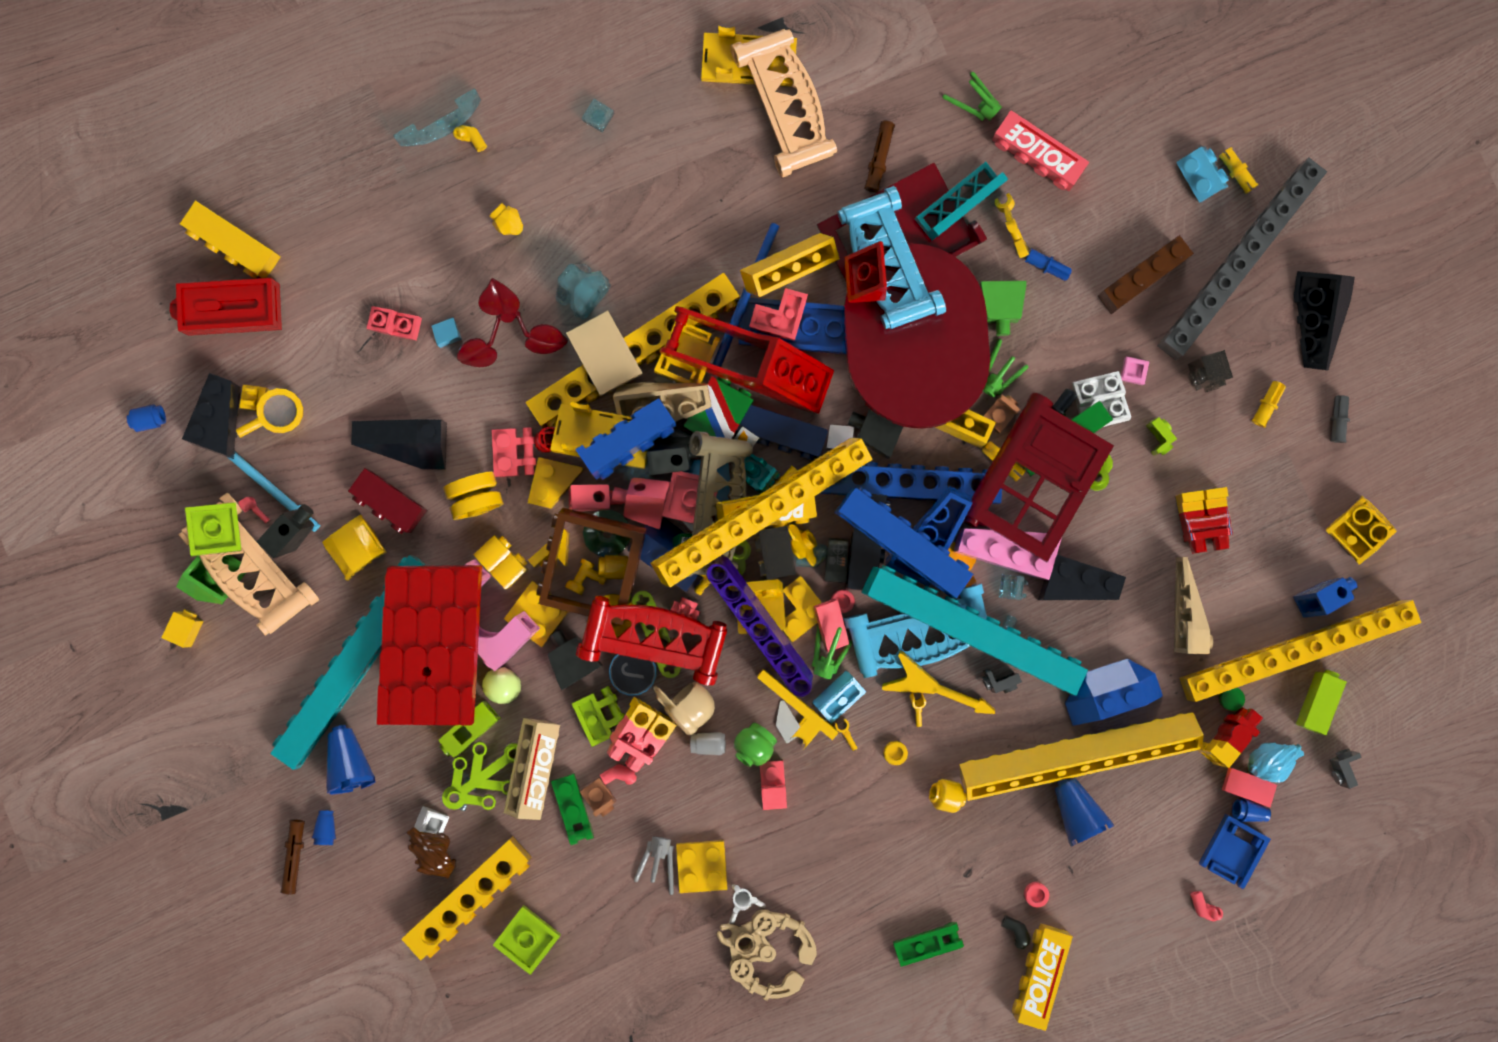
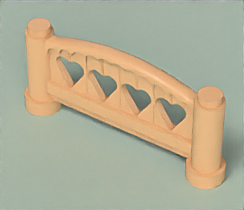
M782 29L744 44L738 42L730 46L736 66L740 68L748 65L782 153L774 155L775 166L781 178L791 175L792 171L831 157L837 152L834 140H828L825 137L823 113L813 82L797 55L790 48V44L794 43L790 29ZM776 56L784 58V65L788 67L786 74L767 70ZM785 78H791L797 94L791 96L775 91ZM796 99L801 101V109L805 111V117L803 118L784 114L790 104ZM804 121L810 124V131L814 133V138L811 140L793 136Z
M226 493L219 498L220 502L217 504L235 503L236 501ZM236 503L237 515H238L239 513L242 512V510H241V508L239 507V505ZM238 521L242 551L200 555L199 557L220 589L237 605L258 618L259 623L256 626L266 636L268 633H273L306 606L314 605L319 599L305 582L295 587ZM186 526L181 529L182 532L178 535L188 546L189 538ZM244 553L240 567L236 572H231L228 569L229 565L222 562V558L226 555ZM260 571L256 584L251 590L245 589L244 583L238 581V575L241 573ZM275 589L271 603L267 608H262L259 604L260 601L253 598V594L256 591Z

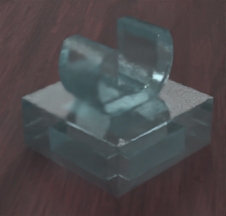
M1002 574L999 598L1013 600L1026 598L1027 594L1023 593V586L1028 585V581L1024 580L1025 577Z

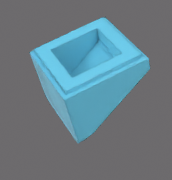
M454 318L432 325L438 347L442 348L462 340Z

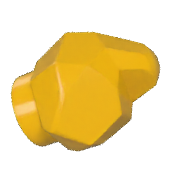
M501 203L489 215L494 220L492 224L495 229L503 235H519L523 231V224L518 210L513 207H506Z

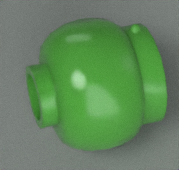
M753 722L749 728H744L737 734L734 740V748L737 751L735 756L748 767H751L752 764L761 766L773 755V746L777 740L768 730Z

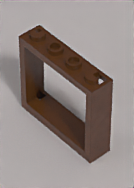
M563 507L558 514H554L551 527L555 528L553 537L550 536L547 542L546 550L550 551L548 559H545L542 565L541 573H544L545 576L543 582L540 581L536 595L540 596L538 604L589 616L591 605L549 595L565 522L633 538L618 600V605H629L647 528ZM618 617L611 620V623L623 625L625 620L622 621Z

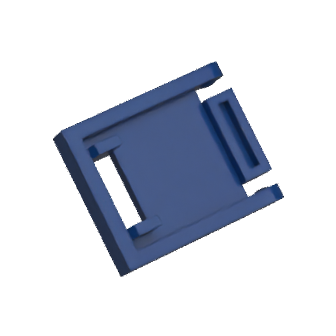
M1225 814L1200 859L1199 865L1204 868L1208 865L1207 869L1234 885L1240 876L1237 886L1244 889L1271 839ZM1238 827L1254 835L1250 844L1233 835Z

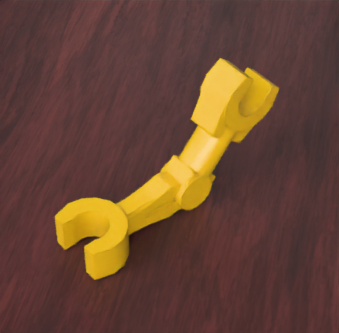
M1010 193L1006 194L1008 199L1006 203L1001 204L999 199L996 198L995 205L1000 212L1005 214L1006 227L1012 236L1019 257L1022 258L1029 255V249L1019 231L1016 220L1013 219L1011 210L1015 202Z

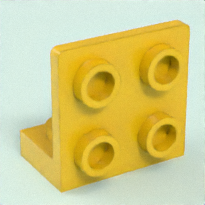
M779 579L746 582L781 631H784L786 623L783 583ZM731 586V591H738V588ZM742 605L745 610L752 609L749 605ZM737 619L738 633L748 634V632L742 626L740 621ZM756 624L760 629L766 628L763 624Z

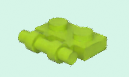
M609 686L601 689L604 699L600 701L597 700L593 693L572 703L591 747L610 739L609 737L612 734L611 727L618 725L625 716V713H621L616 702L618 700L616 694L612 693ZM607 705L613 716L608 721L601 709Z

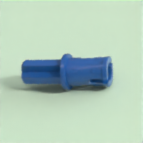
M1033 248L1030 249L1029 255L1025 259L1026 263L1043 270L1044 274L1048 272L1064 281L1069 278L1072 272L1071 268L1053 260V256L1048 257Z

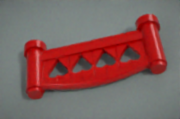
M595 596V600L591 604L582 643H579L576 656L578 658L596 662L600 659L601 651L691 669L694 670V681L708 686L716 684L718 677L716 669L727 634V624L721 621H713L712 625L706 626L696 619L669 609L647 605L612 606L609 604L610 600L608 598ZM615 617L620 618L622 621L625 619L630 620L631 626L620 636L616 637L611 620ZM639 622L644 623L645 626L653 625L655 630L640 642L635 625ZM666 627L669 631L672 629L677 630L678 635L663 647L658 633L659 629ZM685 632L691 633L692 636L699 634L702 637L701 640L687 652L682 640V634Z

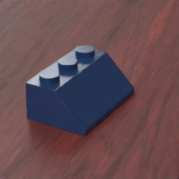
M665 518L662 520L660 529L645 525L644 528H647L640 560L653 568L650 564L652 561L673 549V537L686 533ZM693 574L691 577H686L676 585L687 592L699 575Z

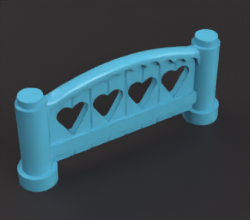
M895 186L884 189V193L847 205L837 211L841 224L846 223L849 225L853 253L879 241L883 242V246L891 247L884 256L885 265L899 268V270L887 282V287L895 286L908 289V291L897 303H893L890 300L891 294L886 292L885 301H876L884 310V315H881V321L885 329H893L931 314L938 316L946 313L945 302L940 291L936 290L928 293L894 211L902 208L901 199ZM864 223L882 226L871 240L865 239V232L860 228Z
M982 583L964 587L960 593L961 598L957 599L959 601L957 606L963 609L966 606L980 612L979 617L986 620L987 614L982 598L984 593ZM867 613L844 618L845 627L850 630L860 673L863 674L864 678L877 675L876 670L879 668H904L898 656L899 651H903L919 666L946 659L970 646L957 639H950L945 633H943L944 640L938 643L935 641L932 645H927L925 637L929 626L904 613L869 622ZM907 628L921 640L919 648L915 649L912 647L909 651L902 649ZM884 634L898 646L896 654L889 653L886 657L879 655Z

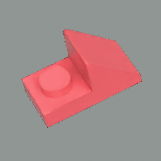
M783 760L767 761L760 766L763 810L787 808Z

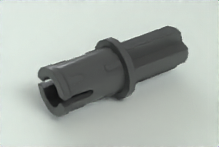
M1338 395L1334 398L1333 417L1330 418V421H1333L1330 442H1347V423L1350 422V418H1348V396Z

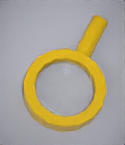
M276 388L267 391L261 396L257 404L258 418L236 429V432L241 438L261 426L274 433L292 431L300 424L303 418L301 400L295 393L287 389Z

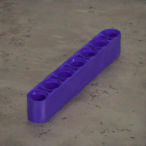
M721 555L711 561L707 570L709 581L790 691L798 697L807 696L811 691L813 681L811 670L730 559ZM714 567H722L724 572H717ZM728 586H735L738 588V591H731ZM742 605H749L752 609L745 610ZM756 624H763L766 628L760 629ZM775 642L779 647H772L769 643ZM789 661L793 665L787 666L783 662ZM797 680H804L806 683L800 684Z

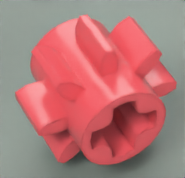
M684 597L681 598L680 602L674 600L671 607L672 611L679 612L696 620L700 614V611L696 610L698 603Z

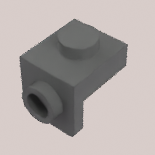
M990 669L983 670L985 675L982 677L986 689H991L993 693L1001 691L1009 693L1018 688L1017 684L1022 682L1019 673L1014 672L995 680Z
M1345 749L1337 752L1336 757L1329 759L1334 769L1332 771L1333 778L1338 785L1348 789L1358 786L1349 763L1362 758L1359 752Z

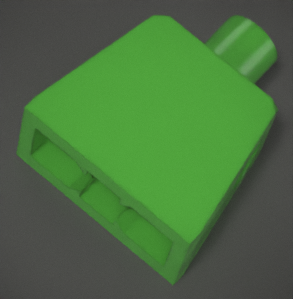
M981 281L979 285L985 299L987 323H996V336L1010 335V323H1017L1022 317L1026 281Z

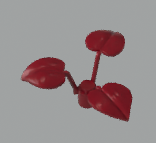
M492 278L478 300L479 307L483 312L489 315H496L490 340L487 344L480 338L466 341L457 352V360L462 364L480 368L492 365L497 359V351L491 346L494 343L500 320L510 323L517 318L524 336L528 337L525 340V347L536 354L554 353L567 344L568 338L560 330L547 324L534 326L529 333L521 318V312L518 311L520 301L517 295L507 286Z

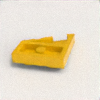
M538 457L527 503L552 509L574 480L581 475L584 468Z

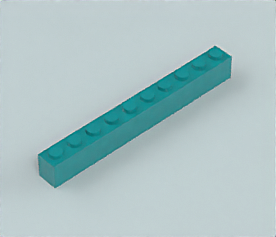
M409 555L407 558L404 557L398 564V566H428L412 555ZM385 590L380 597H375L369 606L371 610L366 617L362 616L355 626L357 630L354 635H349L341 646L344 649L339 656L335 655L328 664L330 669L325 676L321 675L314 684L316 688L311 695L308 694L300 704V707H302L297 715L294 714L286 724L288 727L283 735L280 734L273 742L272 746L274 749L270 754L291 769L301 768L382 651Z
M882 565L881 568L873 566L861 591L862 594L1075 696L1077 695L1088 672V669L1080 666L1081 661L1070 656L1065 659L1060 656L1061 651L1050 646L1045 649L1040 646L1041 642L1030 636L1026 640L1020 637V631L1009 626L1007 629L999 626L1000 621L987 616L985 620L978 616L979 611L968 606L963 609L957 606L959 601L951 597L945 596V599L936 596L938 591L928 586H924L922 589L916 586V580L904 575L901 579L894 575L896 571L885 565Z

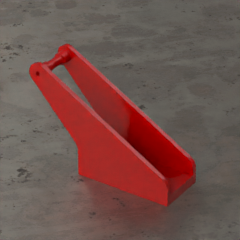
M680 306L675 307L674 312L677 315L674 322L676 323L670 340H667L665 348L661 347L660 349L661 354L794 408L815 414L820 413L834 373L832 368L778 337L757 334ZM688 318L766 350L757 378L742 375L676 352L682 329L686 326Z

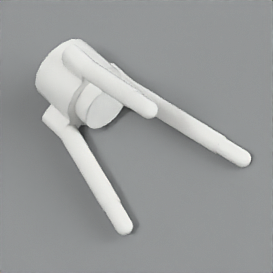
M733 884L732 889L735 891L733 904L735 907L729 924L735 923L740 910L748 909L751 904L765 908V903L756 897H752L748 890L740 889L738 885Z

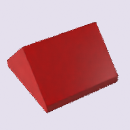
M876 242L845 256L848 302L885 301L887 282L883 242Z

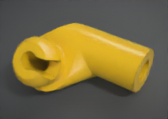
M460 125L454 128L453 136L457 140L472 142L477 152L487 148L485 141L475 127Z

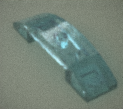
M474 88L455 99L459 107L455 111L420 131L412 124L393 136L400 146H418L439 140L452 133L455 127L465 123L474 113L481 99Z

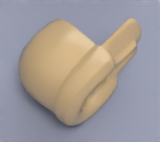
M695 681L684 687L671 700L656 685L653 688L656 693V699L664 706L665 712L687 735L694 734L714 713L713 697L706 688Z

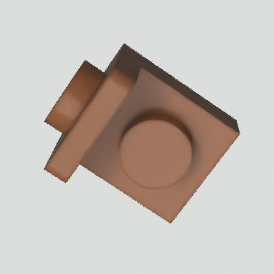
M1001 395L984 414V417L996 422L993 430L999 434L1020 411V408L1017 407V401L1011 396L1007 395L1005 397Z
M601 777L580 791L594 811L593 815L595 817L599 814L604 817L614 809L613 804L616 802V798L604 784Z

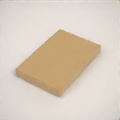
M609 311L566 333L600 396L643 374Z

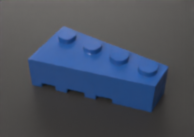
M949 486L912 529L916 532L919 530L924 532L931 538L929 542L936 547L941 545L948 550L973 503L972 496ZM891 554L886 557L885 566L929 587L930 582Z

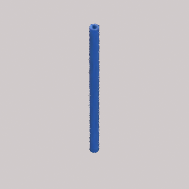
M775 223L770 224L755 263L767 258L779 230V225ZM745 287L729 323L737 327L752 295L746 292ZM728 334L724 335L712 363L713 365L722 367L734 337Z

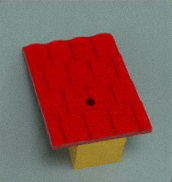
M482 565L387 567L382 622V651L380 653V675L377 695V725H472L474 723Z

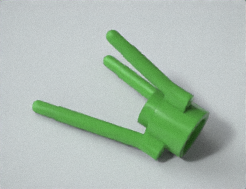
M975 72L970 73L975 82L971 79L969 84L983 99L978 106L980 112L946 94L942 96L943 99L977 116L981 121L985 117L991 121L1002 108Z
M998 339L991 354L989 373L1000 349L1002 339ZM1011 356L997 375L992 373L988 376L983 392L993 398L997 394L1000 396L1005 388L1028 369V365H1024L1003 383L1002 376L1015 360V357Z
M817 625L814 659L811 665L815 667L813 674L831 679L832 675L837 673L839 665L852 645V641H849V644L844 647L836 662L832 659L842 631L841 627L837 628L827 657L821 656L819 660L821 633Z

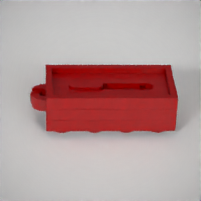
M272 278L176 283V298L171 301L169 311L171 317L177 320L178 331L185 335L282 330L280 284Z

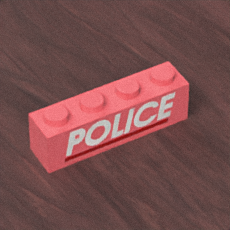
M1012 110L992 138L997 148L1002 151H1009L1015 155L1014 158L1022 164L1027 163L1034 168L1035 173L1042 177H1048L1061 190L1066 189L1070 191L1089 164V161Z

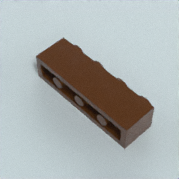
M1179 235L1098 295V298L1110 314H1113L1194 253Z

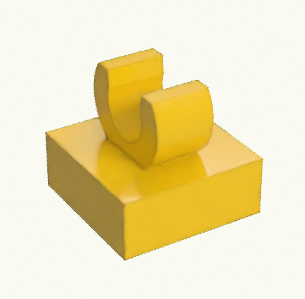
M243 385L239 408L257 411V404L261 396L269 391V389L266 387ZM267 402L264 406V412H266Z

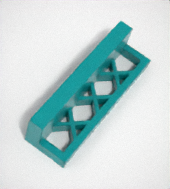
M984 162L919 214L915 220L932 241L1005 183L1008 178L1004 172L997 176L989 164ZM982 170L992 180L987 185L977 183L978 173ZM962 186L972 187V197L970 199L960 197ZM943 201H955V208L952 213L943 211ZM927 214L938 215L937 225L932 229L923 219Z

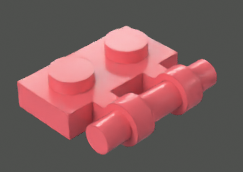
M515 428L492 430L495 478L519 476L518 467H525V475H534L536 458L533 457L535 437H532V428H523V437L517 438V429ZM517 446H524L523 459H518Z

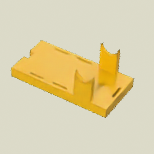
M719 25V33H704L701 81L755 84L753 79H747L753 78L748 65L740 68L736 66L730 46L738 42L744 44L763 36L735 34V27L725 28ZM794 38V43L790 44V48L795 54L797 38ZM706 52H707V62H705V53H706ZM776 56L767 70L786 74L788 67L784 65L785 60L782 56ZM785 78L780 86L793 87V80Z
M571 402L570 405L560 404L550 450L555 453L580 457L575 450L576 448L583 445L586 449L591 446L590 443L594 437L605 433L609 435L614 425L623 420L630 422L632 419L629 416L592 410L589 405ZM639 450L633 454L634 459L625 465L645 469L647 451L642 452Z
M762 668L757 674V678L804 716L799 722L800 728L791 738L800 737L803 739L805 749L819 731H822L831 740L836 737L838 731Z

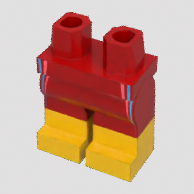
M1227 487L1176 495L1181 527L1184 534L1183 539L1184 542H1189L1192 554L1207 552L1205 539L1211 538L1214 551L1229 549V535H1233L1227 505Z
M1243 707L1235 715L1227 714L1223 718L1226 722L1219 725L1216 736L1210 743L1203 742L1202 749L1198 751L1214 765L1230 768L1251 742L1252 737H1257L1260 733L1256 726L1263 717L1254 709L1249 708L1247 710Z

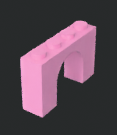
M474 559L466 563L465 565L481 564L476 559ZM483 567L481 587L491 577ZM525 611L515 616L500 632H489L479 626L478 654L487 667L496 671L540 627Z

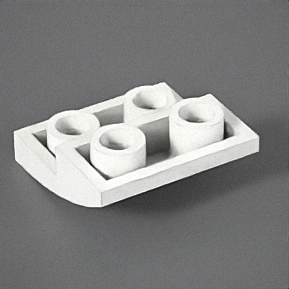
M1119 371L1073 382V390L1077 394L1076 404L1079 414L1100 400L1113 418L1105 426L1131 419L1124 396L1126 391Z

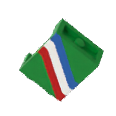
M711 377L708 382V389L712 406L689 417L684 427L693 433L701 431L707 432L709 436L732 439L750 405L754 402L750 398L752 394L740 387L738 391L730 387L731 382L720 377L717 379Z

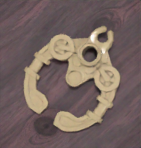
M761 909L755 912L751 921L739 927L729 923L721 925L720 930L729 929L732 932L731 937L727 939L724 938L720 931L716 934L719 941L730 948L732 960L729 965V971L732 978L736 982H740L749 993L753 994L755 992L763 996V999L766 1001L768 999L788 997L798 992L805 980L798 972L791 971L788 973L781 985L769 983L766 987L759 984L758 977H753L754 968L752 963L755 961H773L776 951L766 940L765 936L772 934L776 927H779L781 930L788 927L794 930V936L799 937L802 941L798 949L799 961L803 964L812 965L817 952L815 942L804 926L805 922L802 920L796 921L790 918V915L787 913L782 914ZM742 938H750V942L748 945H738L739 941Z

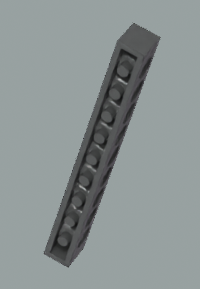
M1309 157L1298 165L1157 347L1174 360L1184 356L1325 176L1327 171Z

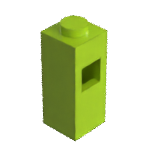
M1327 669L1325 673L1315 672L1295 725L1318 734L1327 735L1347 681L1339 679L1340 674Z
M486 700L475 707V717L472 725H455L438 740L442 744L440 745L441 750L448 757L452 756L455 758L498 722L501 717Z

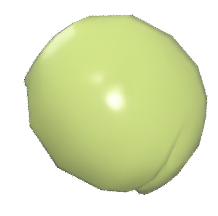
M500 667L496 671L492 669L486 673L482 680V688L489 700L498 704H509L517 699L521 691V681L513 671Z

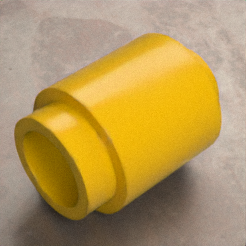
M605 555L604 557H599L598 576L604 577V579H624L628 556Z

